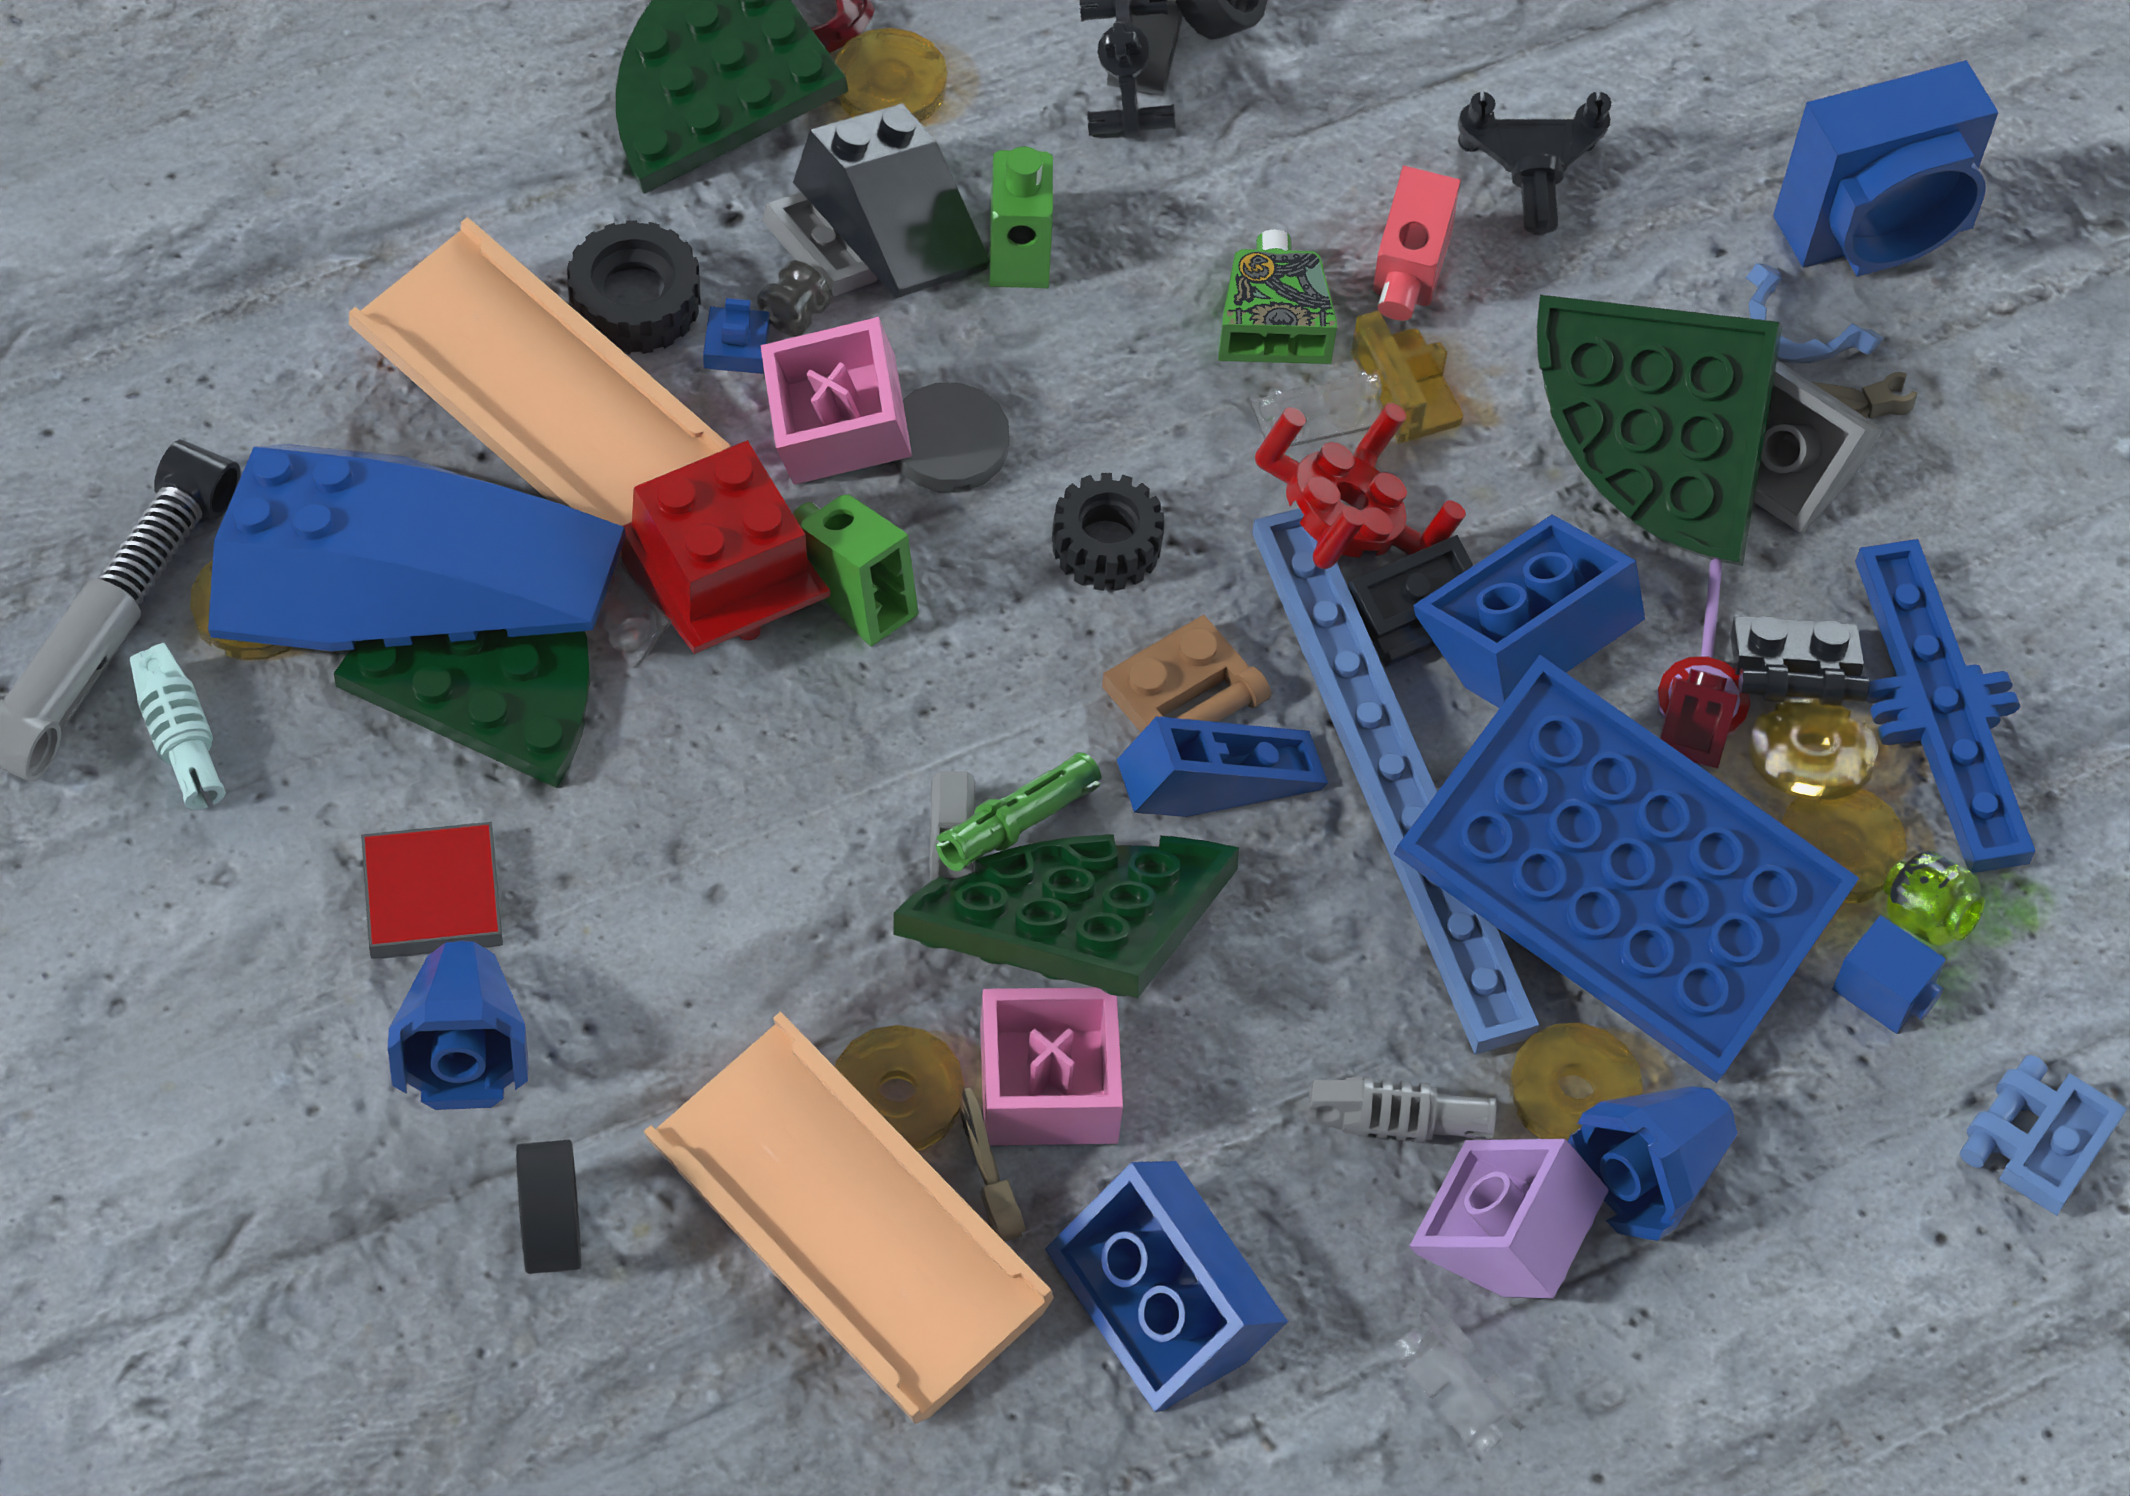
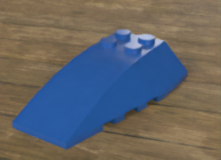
M294 444L255 446L252 449L214 539L208 631L211 638L324 651L354 650L355 641L383 639L385 647L412 645L413 636L449 634L451 642L476 640L478 631L506 629L508 637L594 630L626 537L625 527L560 503L461 475L405 456Z

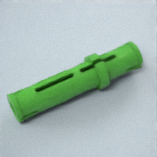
M1078 752L1062 762L1061 765L1045 772L1000 800L989 799L976 807L971 818L937 836L936 839L939 842L936 844V849L939 857L951 870L961 871L976 861V859L994 849L1004 851L1018 841L1020 834L1024 830L1038 824L1076 799L1099 788L1101 783L1098 781L1102 779L1098 765L1088 754Z

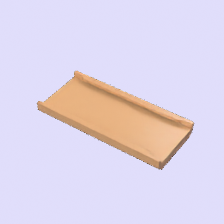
M468 217L461 221V230L361 311L356 306L349 311V325L547 500L623 526L632 522L634 486L731 447L721 436Z
M780 1011L773 1017L774 1026L656 1129L650 1125L643 1132L648 1141L901 1410L917 1424L936 1413L1038 1320L1054 1299L1053 1293L1040 1277Z

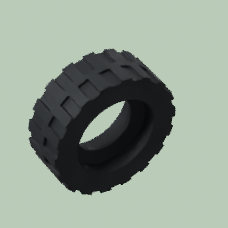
M637 220L626 221V223L617 225L612 223L605 225L604 229L598 232L593 231L585 237L586 240L581 245L578 244L573 250V259L568 261L567 266L569 305L625 354H631V352L646 354L660 347L665 349L673 345L674 340L678 337H684L690 331L692 321L696 322L699 315V304H701L699 264L697 257H693L692 247L687 241L683 242L675 231L663 229L660 227V224L648 222V224L638 223ZM628 269H643L657 273L663 281L664 289L660 298L651 303L626 306L610 301L605 294L604 285L607 278L614 273Z

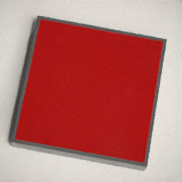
M492 822L361 834L368 942L371 959L432 953L445 942L474 941L482 947L503 945Z

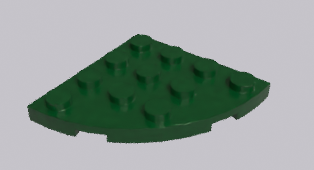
M651 0L638 19L627 41L619 65L615 89L616 119L620 140L630 170L642 193L646 194L849 92L846 76L791 0Z
M1540 295L1537 318L1539 368L1542 371L1553 421L1566 448L1580 470L1612 505L1628 519L1653 536L1681 550L1710 560L1718 559L1724 563L1743 566L1782 333L1780 322Z
M506 629L478 631L476 640L454 642L450 641L449 634L413 636L412 645L385 647L383 639L361 640L355 642L354 650H350L334 672L337 688L555 788H558L571 765L583 735L584 717L591 681L588 643L585 631L508 637Z
M1114 834L1047 840L1010 848L976 859L975 871L951 882L940 876L914 893L893 912V935L919 941L926 947L946 948L976 956L987 963L1007 964L1038 972L1049 979L1068 980L1102 989L1110 995L1130 996L1138 999L1238 870L1239 847L1205 840L1161 835L1159 846L1116 845Z

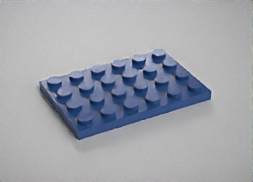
M1541 655L1538 656L1393 853L1715 1083L1720 1080L1859 880V877Z

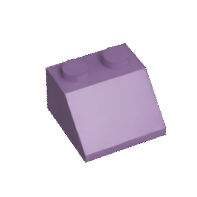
M1566 1139L1465 1140L1409 1247L1416 1255L1502 1297L1554 1298L1560 1285L1565 1280L1567 1271L1587 1232L1593 1225L1594 1218L1609 1189Z

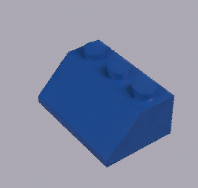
M1553 514L1413 605L1415 616L1464 687L1499 709L1539 655L1567 673L1645 620L1636 560Z
M1177 1161L1131 1162L1045 1248L1154 1412H1160L1243 1366L1288 1323V1320Z

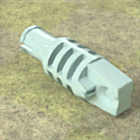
M165 643L152 646L148 650L131 656L130 663L139 708L158 757L173 767L183 793L185 806L192 810L208 808L200 785L204 791H208L213 804H217L224 798L226 793L209 754L213 736L192 681L185 676Z

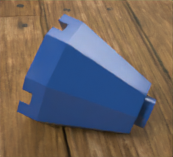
M474 941L445 942L427 956L388 1030V1057L393 1087L407 1094V1084L421 1091V1102L434 1110L492 1108L504 1099V1088L515 1081V1090L528 1082L529 1059L525 1023L494 953Z
M1690 1086L1601 1101L1581 1115L1577 1124L1582 1126L1571 1134L1568 1143L1609 1189L1604 1201L1617 1215L1605 1221L1618 1234L1658 1241L1677 1228L1730 1148L1738 1132L1732 1108L1724 1098L1717 1095L1712 1089Z

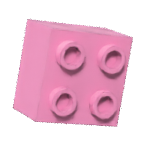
M879 317L760 345L775 446L794 485L912 457L896 358Z
M1095 987L983 989L980 1022L983 1120L989 1145L1118 1144L1123 1097L1117 996L1107 994L1102 989Z

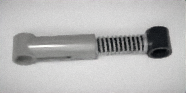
M178 439L169 446L160 460L154 480L155 500L149 504V508L144 511L143 517L132 528V533L126 536V541L120 545V550L115 552L114 558L109 561L108 567L103 569V574L97 579H90L85 583L4 699L0 698V769L28 781L38 780L49 769L59 748L61 731L140 619L141 611L138 604L143 602V596L149 594V587L155 585V579L161 577V571L167 568L166 562L172 561V554L178 552V546L184 544V538L190 535L189 529L195 528L196 523L202 521L206 516L217 519L227 511L241 477V468L238 462L181 439Z

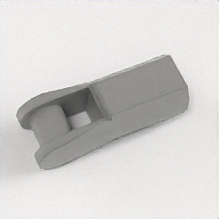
M939 771L931 780L930 882L940 876L943 878H960L972 873L974 870V862L961 871L951 870L942 862L936 849V844L939 842L936 838L939 834L957 824H961L974 815L975 779L969 772Z

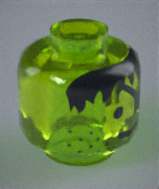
M1929 850L1918 853L1908 862L1905 860L1897 862L1888 873L1884 883V893L1888 895L1886 908L1890 921L1934 946L1951 943L1954 939L1957 941L1964 940L1975 929L1984 911L1985 899L1980 895L1981 888L1978 877L1971 871L1934 851Z

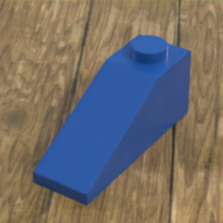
M1156 716L1117 758L1134 813L1189 817L1320 791L1328 784L1310 731Z

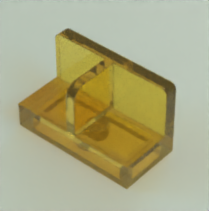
M1379 310L1357 316L1351 354L1381 411L1386 404L1393 403L1400 406L1406 413L1405 421L1394 435L1397 443L1401 444L1459 427L1462 424L1464 415L1443 376L1447 358V350L1444 344L1436 342L1427 345L1420 331L1416 328L1391 334Z

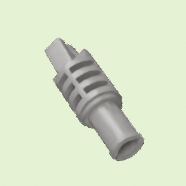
M1371 1077L1346 1078V1080H1313L1311 1085L1308 1122L1311 1124L1343 1129L1342 1132L1357 1136L1368 1137V1133L1376 1134V1138L1387 1139V1135L1395 1136V1140L1403 1141L1406 1140V1137L1414 1138V1142L1423 1143L1426 1139L1432 1140L1433 1134L1463 1136L1484 1140H1492L1494 1135L1496 1098H1471L1437 1093L1436 1087L1430 1086V1083L1420 1082L1419 1086H1411V1081H1401L1400 1084H1392L1391 1079L1373 1082Z

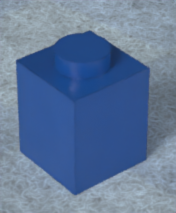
M1880 915L1845 957L1832 990L1897 1034L1912 1015L1923 1020L1938 1001L1944 988L1938 985L1936 981L1946 959Z

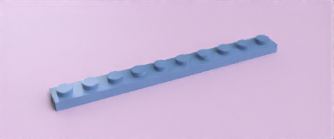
M1300 508L1254 519L1253 537L1474 1054L1536 1038L1539 1023L1497 927L1393 854L1400 841L1433 799L1437 790L1338 563L1336 562L1329 569H1320L1314 564L1312 556L1318 541L1311 537L1299 523L1304 516Z

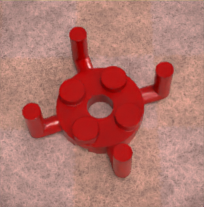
M1388 403L1385 405L1356 447L1353 455L1345 446L1335 442H1328L1319 451L1308 454L1300 463L1287 456L1285 452L1306 423L1303 413L1292 407L1285 408L1255 453V462L1259 468L1287 484L1286 498L1289 506L1291 507L1293 502L1296 501L1304 514L1299 523L1311 537L1318 541L1312 558L1314 564L1320 569L1333 567L1341 555L1360 558L1365 550H1378L1376 556L1385 554L1392 545L1411 555L1450 538L1466 516L1464 508L1459 503L1448 500L1443 504L1422 534L1406 525L1407 515L1403 502L1407 496L1405 485L1395 475L1380 472L1375 468L1379 456L1406 419L1405 411L1396 404Z

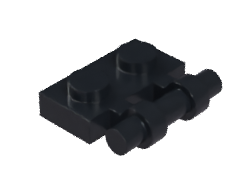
M1734 616L1730 638L1735 675H1739V693L1763 695V700L1768 702L1784 703L1786 696L1817 698L1820 705L1841 706L1843 700L1866 702L1869 681L1868 677L1861 676L1864 662L1858 624L1839 623L1831 620L1820 622L1778 619L1771 616Z

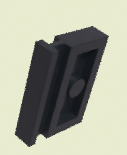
M1458 535L1353 579L1347 585L1372 642H1377L1384 656L1382 661L1385 667L1435 646V643L1415 616L1413 605L1474 566Z

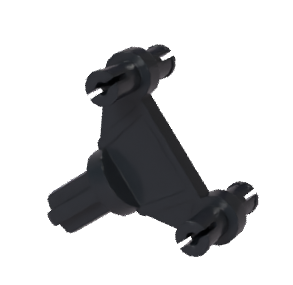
M1079 0L1081 22L1116 17L1113 27L1104 32L1099 40L1097 53L1100 64L1105 71L1115 78H1119L1123 110L1087 111L1089 136L1124 131L1125 138L1140 137V130L1176 129L1174 104L1139 108L1136 76L1145 70L1150 60L1151 50L1144 33L1132 25L1133 16L1167 15V0Z
M1477 92L1472 96L1470 104L1465 106L1460 113L1457 125L1460 132L1458 144L1467 152H1469L1472 144L1473 152L1481 149L1501 164L1506 171L1511 172L1512 183L1521 188L1524 229L1534 235H1544L1545 233L1555 231L1558 227L1556 184L1564 179L1563 172L1566 171L1570 164L1586 151L1592 150L1596 143L1604 137L1610 126L1609 110L1612 102L1610 97L1604 92H1600L1598 99L1596 92H1593L1588 96L1586 103L1578 108L1573 119H1495L1493 112L1495 109V99L1491 94L1484 92L1481 100L1480 92Z

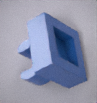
M726 298L725 308L710 306L703 351L704 369L764 374L760 345L768 344L770 311L751 310L750 300Z

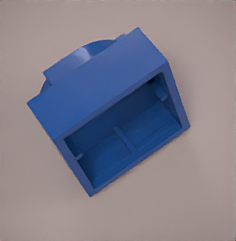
M1967 60L1806 102L1773 214L1802 268L1845 256L1855 275L1859 277L1916 260L1942 246L1957 233L1973 229L1986 191L1985 180L1979 170V166L1999 112Z

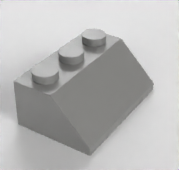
M1777 360L1754 503L1794 530L1803 533L1852 480L1884 429Z

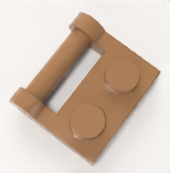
M1204 614L1104 672L1102 681L1103 689L1140 732L1156 716H1165L1224 680L1229 687L1177 718L1220 722L1246 705L1250 708H1255L1271 698V689L1264 675L1257 668L1247 665Z

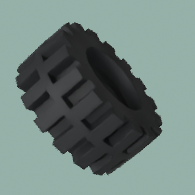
M1101 473V479L1094 481L1092 476L1088 475L1081 478L1080 488L1072 483L1065 489L1064 498L1059 497L1052 528L1053 554L1055 559H1060L1061 570L1066 575L1074 571V581L1084 586L1087 580L1094 581L1093 589L1104 591L1105 583H1113L1115 591L1125 589L1126 580L1130 579L1136 585L1144 580L1145 571L1151 574L1156 567L1157 558H1160L1163 541L1164 512L1160 513L1161 503L1157 496L1149 498V487L1143 483H1140L1137 487L1132 486V477L1122 474L1120 481L1112 480V473ZM1106 520L1117 522L1127 527L1133 535L1124 541L1107 543L1097 541L1088 536L1083 528L1093 522Z

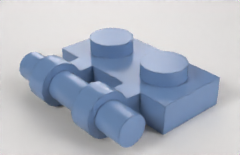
M2026 1055L2017 1069H2009L1997 1084L1996 1092L1998 1096L1988 1111L1979 1112L1967 1128L1969 1139L1960 1150V1156L1967 1164L1981 1168L1991 1153H2001L2009 1158L2010 1161L1999 1180L2057 1216L2121 1121L2127 1108L2070 1073L2056 1092L2040 1082L2048 1070L2046 1064L2036 1056ZM2029 1110L2039 1116L2028 1134L2012 1125L2020 1111Z

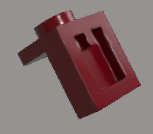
M1690 669L1688 680L1679 677L1673 678L1672 692L1659 738L1694 763L1718 769L1738 695L1735 692L1724 690L1727 678Z

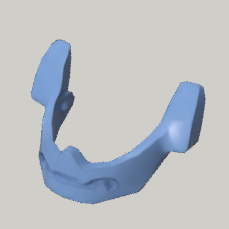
M1756 263L1746 277L1747 280L1757 287L1755 294L1749 302L1750 318L1766 320V301L1776 290L1782 277L1781 273L1771 266ZM1854 323L1843 331L1840 336L1827 344H1823L1816 338L1806 343H1794L1781 336L1777 360L1785 363L1810 364L1829 359L1850 348H1856L1869 355L1878 348L1884 337L1871 329L1861 328Z

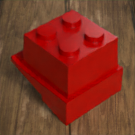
M748 440L634 486L632 522L623 525L626 537L621 549L622 560L651 602L657 603L694 654L736 636L747 641L754 640L760 635L762 625L830 597V589L817 574L807 558L805 533Z

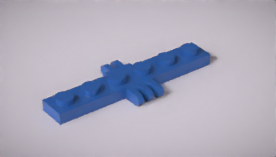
M1918 539L1861 547L1855 563L1897 675L1896 677L1869 682L1866 702L1874 704L1870 708L1874 723L1883 724L1877 730L1881 743L1883 745H1895L1921 741L1969 874L2030 864L2036 851L1990 731L1991 728L2000 723V717L2011 715L2020 709L2016 693L2007 692L2013 686L2008 672L1999 671L1983 674L1981 666L1975 664L1965 665Z

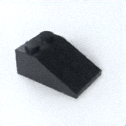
M903 104L810 129L793 180L794 185L895 298L987 270L990 263L989 257L937 141Z

